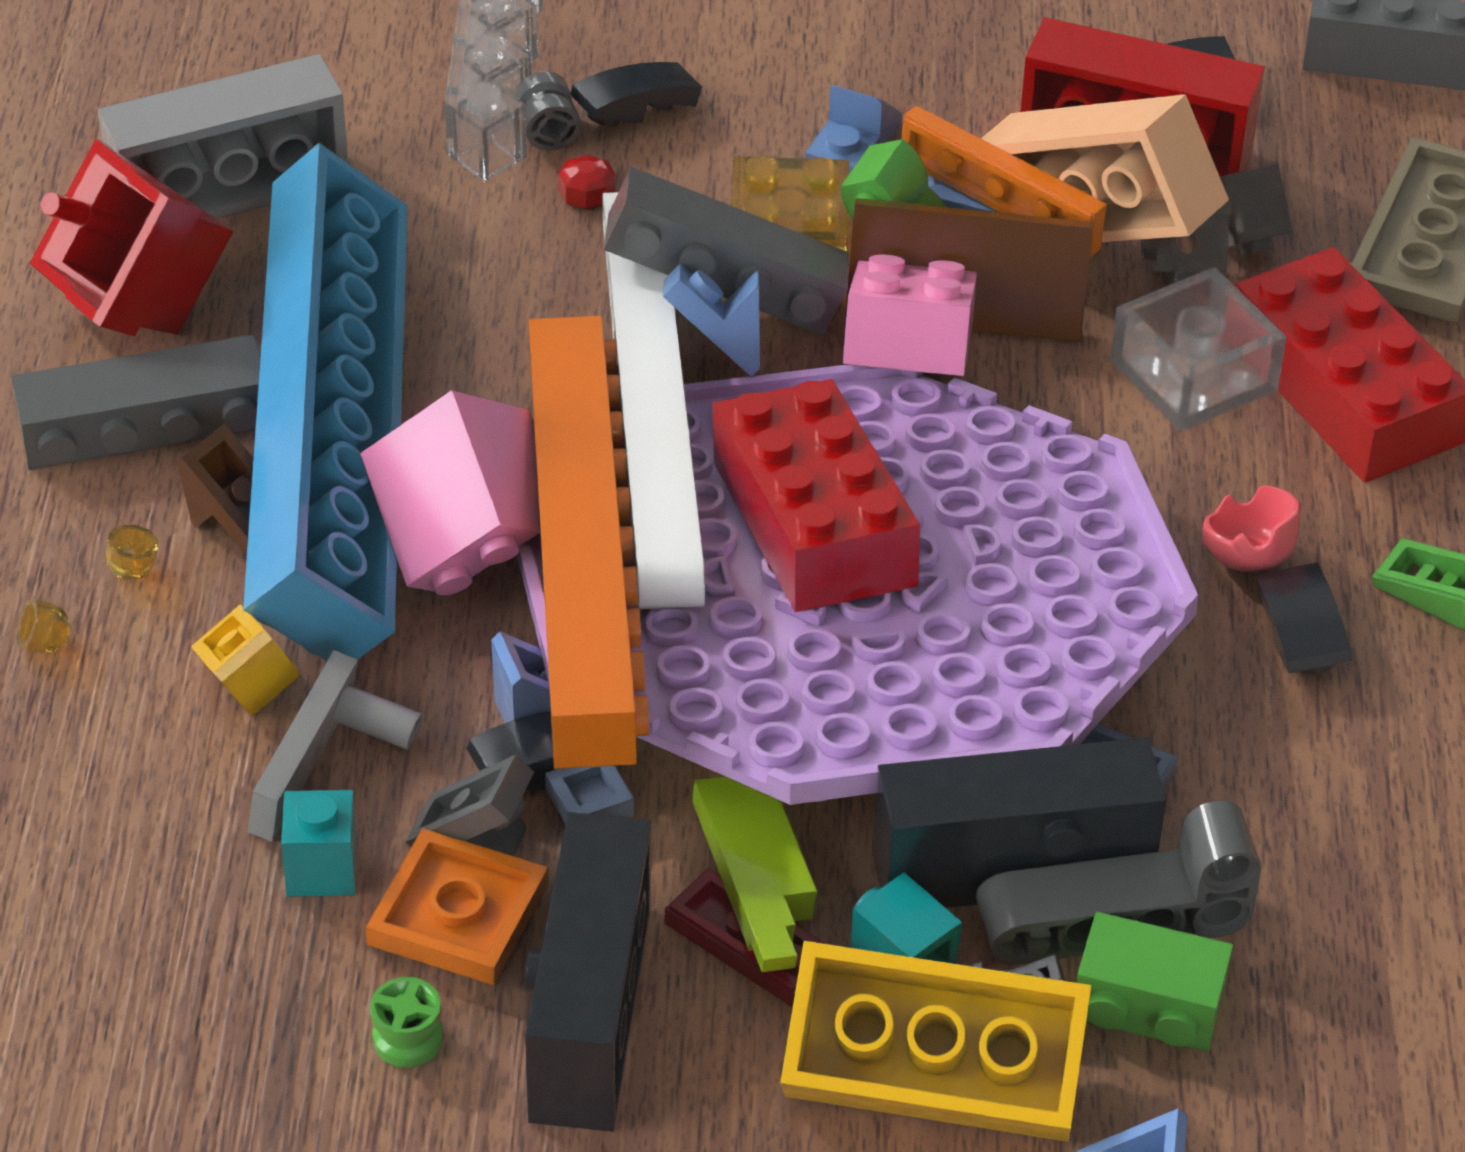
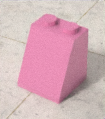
M451 390L360 453L407 587L434 591L436 594L443 596L458 593L472 583L473 576L490 565L510 560L517 555L520 545L540 533L534 420L528 409Z

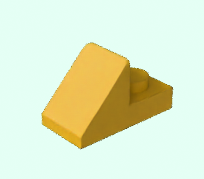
M241 604L191 646L215 676L251 715L259 712L300 675L299 670L266 630L250 614L243 610Z

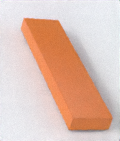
M917 105L904 114L901 139L905 140L917 152L926 168L927 175L999 213L1094 222L1090 258L1101 249L1106 203Z

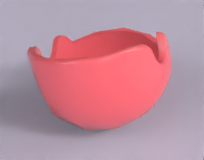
M1269 485L1260 486L1252 500L1248 503H1237L1231 495H1227L1215 513L1205 517L1202 528V542L1212 556L1230 569L1241 572H1259L1273 569L1285 563L1294 552L1299 534L1301 503L1289 491Z

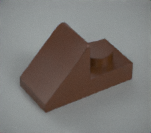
M224 423L179 459L177 465L193 526L197 528L213 515L247 556L254 458Z

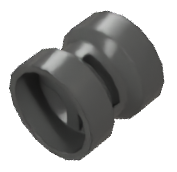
M548 71L537 72L526 77L518 84L514 93V102L523 120V128L531 145L546 151L558 150L569 145L577 138L581 129V120L572 102V95L568 84L563 77Z

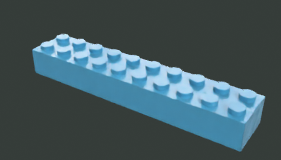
M318 143L272 182L243 610L260 623L270 626L303 646L309 653L328 661L333 650L355 659H360L395 632L397 558L360 453L401 426L408 205Z

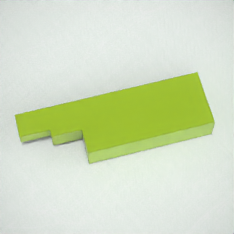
M728 777L695 780L692 803L748 950L754 951L761 972L795 968L797 954L793 946L796 925L794 921L813 919L817 890L781 801Z

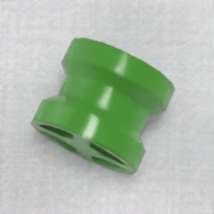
M400 977L387 981L378 987L373 994L370 1004V1016L373 1023L372 1040L376 1053L384 1062L396 1067L412 1068L424 1065L433 1059L442 1048L441 1000L438 991L429 982L416 977ZM409 1023L417 1024L415 1027L407 1028Z

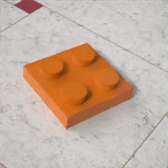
M422 828L365 927L367 945L495 985L549 885L548 867Z

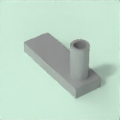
M333 650L253 790L247 832L271 842L274 840L282 825L284 791L302 790L338 724L409 750L419 731L423 714L354 687L358 659Z

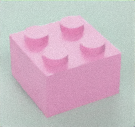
M873 255L869 257V261L859 260L848 294L843 364L964 376L971 341L977 272L964 271V265L945 260L932 261L929 263V267L905 265L903 258L893 255Z

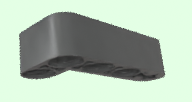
M1212 801L1193 809L1185 817L1182 824L1179 849L996 874L985 880L978 888L976 900L992 956L1002 963L1024 964L1053 955L1057 959L1083 956L1096 911L1206 938H1217L1233 934L1242 929L1253 915L1261 874V863L1241 808L1230 801Z

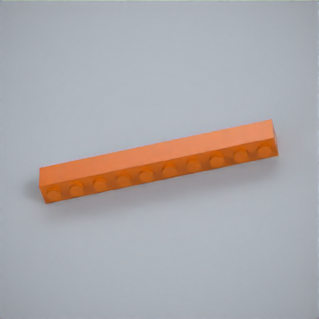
M602 316L528 319L554 769L637 764L636 736H649V713L647 694L634 695V692L645 691L643 651H630L632 648H641L640 609L626 608L627 606H638L636 566L623 567L625 565H634L632 526H624L631 525L629 487H624L627 486V467L623 437L622 411H620L616 340H604Z

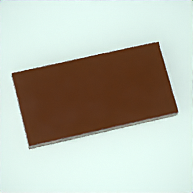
M856 198L845 317H847L848 294L859 260L869 261V257L873 255H893L903 258L905 265L929 267V263L932 261L945 260L964 265V271L977 272L972 331L1081 342L1094 222Z

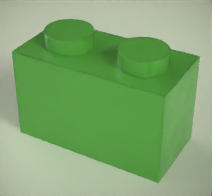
M1096 911L1076 983L1091 985L1086 1022H1090L1103 1029H1118L1159 1039L1169 1045L1188 1046L1209 1052L1226 988L1233 944Z

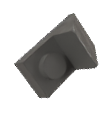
M515 754L431 793L406 843L412 847L423 828L514 856L526 832V825L518 816L524 808L525 801L522 799V796L534 771Z

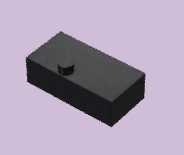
M1148 737L880 764L877 768L878 793H876L872 856L879 887H884L904 872L945 908L978 905L976 900L978 888L985 880L996 874L1159 851L1167 800Z
M575 812L567 813L542 949L530 948L526 963L525 991L533 992L525 1033L528 1123L614 1132L651 912V820Z

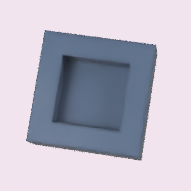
M615 766L562 768L545 773L546 792L565 824L568 812L625 818L634 816V797Z

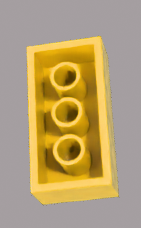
M804 941L780 1081L784 1097L1069 1142L1091 985Z

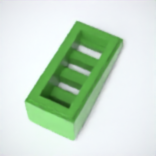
M1401 538L1372 576L1373 586L1465 631V554ZM1414 565L1421 568L1415 576L1408 575ZM1437 577L1442 578L1439 583L1434 582Z

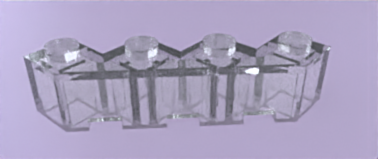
M458 0L445 95L447 155L482 181L488 180L527 157L525 104L517 99L514 93L518 84L526 77L532 75L531 61L538 58L537 13L543 10V0Z

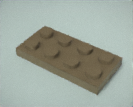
M1411 137L1351 265L1391 305L1453 323H1458L1465 307V151Z

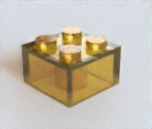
M764 155L754 157L733 156L731 206L847 251L848 212L842 201L841 185L849 175V160L822 157L810 159L780 158Z

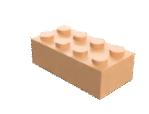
M1186 94L1011 113L981 138L1106 203L1102 242L1189 236L1229 200Z

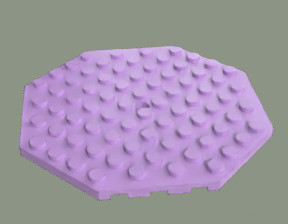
M848 364L683 384L703 552L704 607L640 609L641 648H632L630 651H643L645 691L634 692V695L647 694L649 736L636 737L789 805L878 793L877 768L880 764L1077 745L1085 739L1196 616L1198 593L1129 445L1124 440L1104 434L1099 441L1072 432V421L1030 405L1022 413L998 404L997 393L955 377L947 385L923 376V372ZM833 379L920 523L918 587L795 613L714 465L713 402L737 398L745 393H762L793 387L806 381ZM539 533L519 546L517 558L549 682L541 534ZM625 565L623 567H633L634 565ZM627 606L626 608H638V606Z

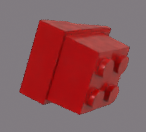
M95 139L66 195L48 192L43 196L40 203L41 211L45 215L54 218L36 249L30 264L66 295L65 298L100 327L134 337L137 335L140 327L178 335L234 231L113 150L102 140Z

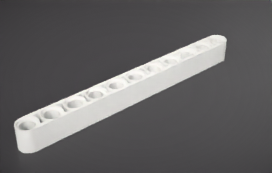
M618 192L603 193L604 242L608 213ZM605 251L613 339L616 340L617 375H619L620 411H622L627 487H629L630 526H632L638 608L704 607L703 552L675 308L663 297L664 279L668 275Z

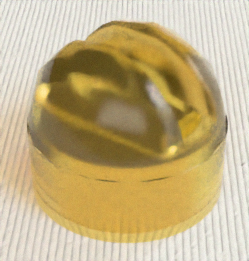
M123 525L116 527L109 533L105 556L108 568L122 580H129L131 576L138 579L147 576L156 562L159 547L157 537L151 531L141 526Z
M33 598L29 599L19 618L17 628L19 648L38 653H49L61 648L70 636L71 627L68 622V616L62 607L51 602Z

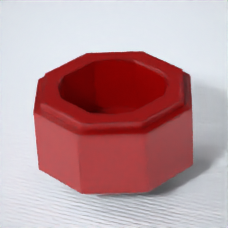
M584 155L568 159L558 172V190L566 204L586 210L602 206L603 193L615 192V172L608 160Z

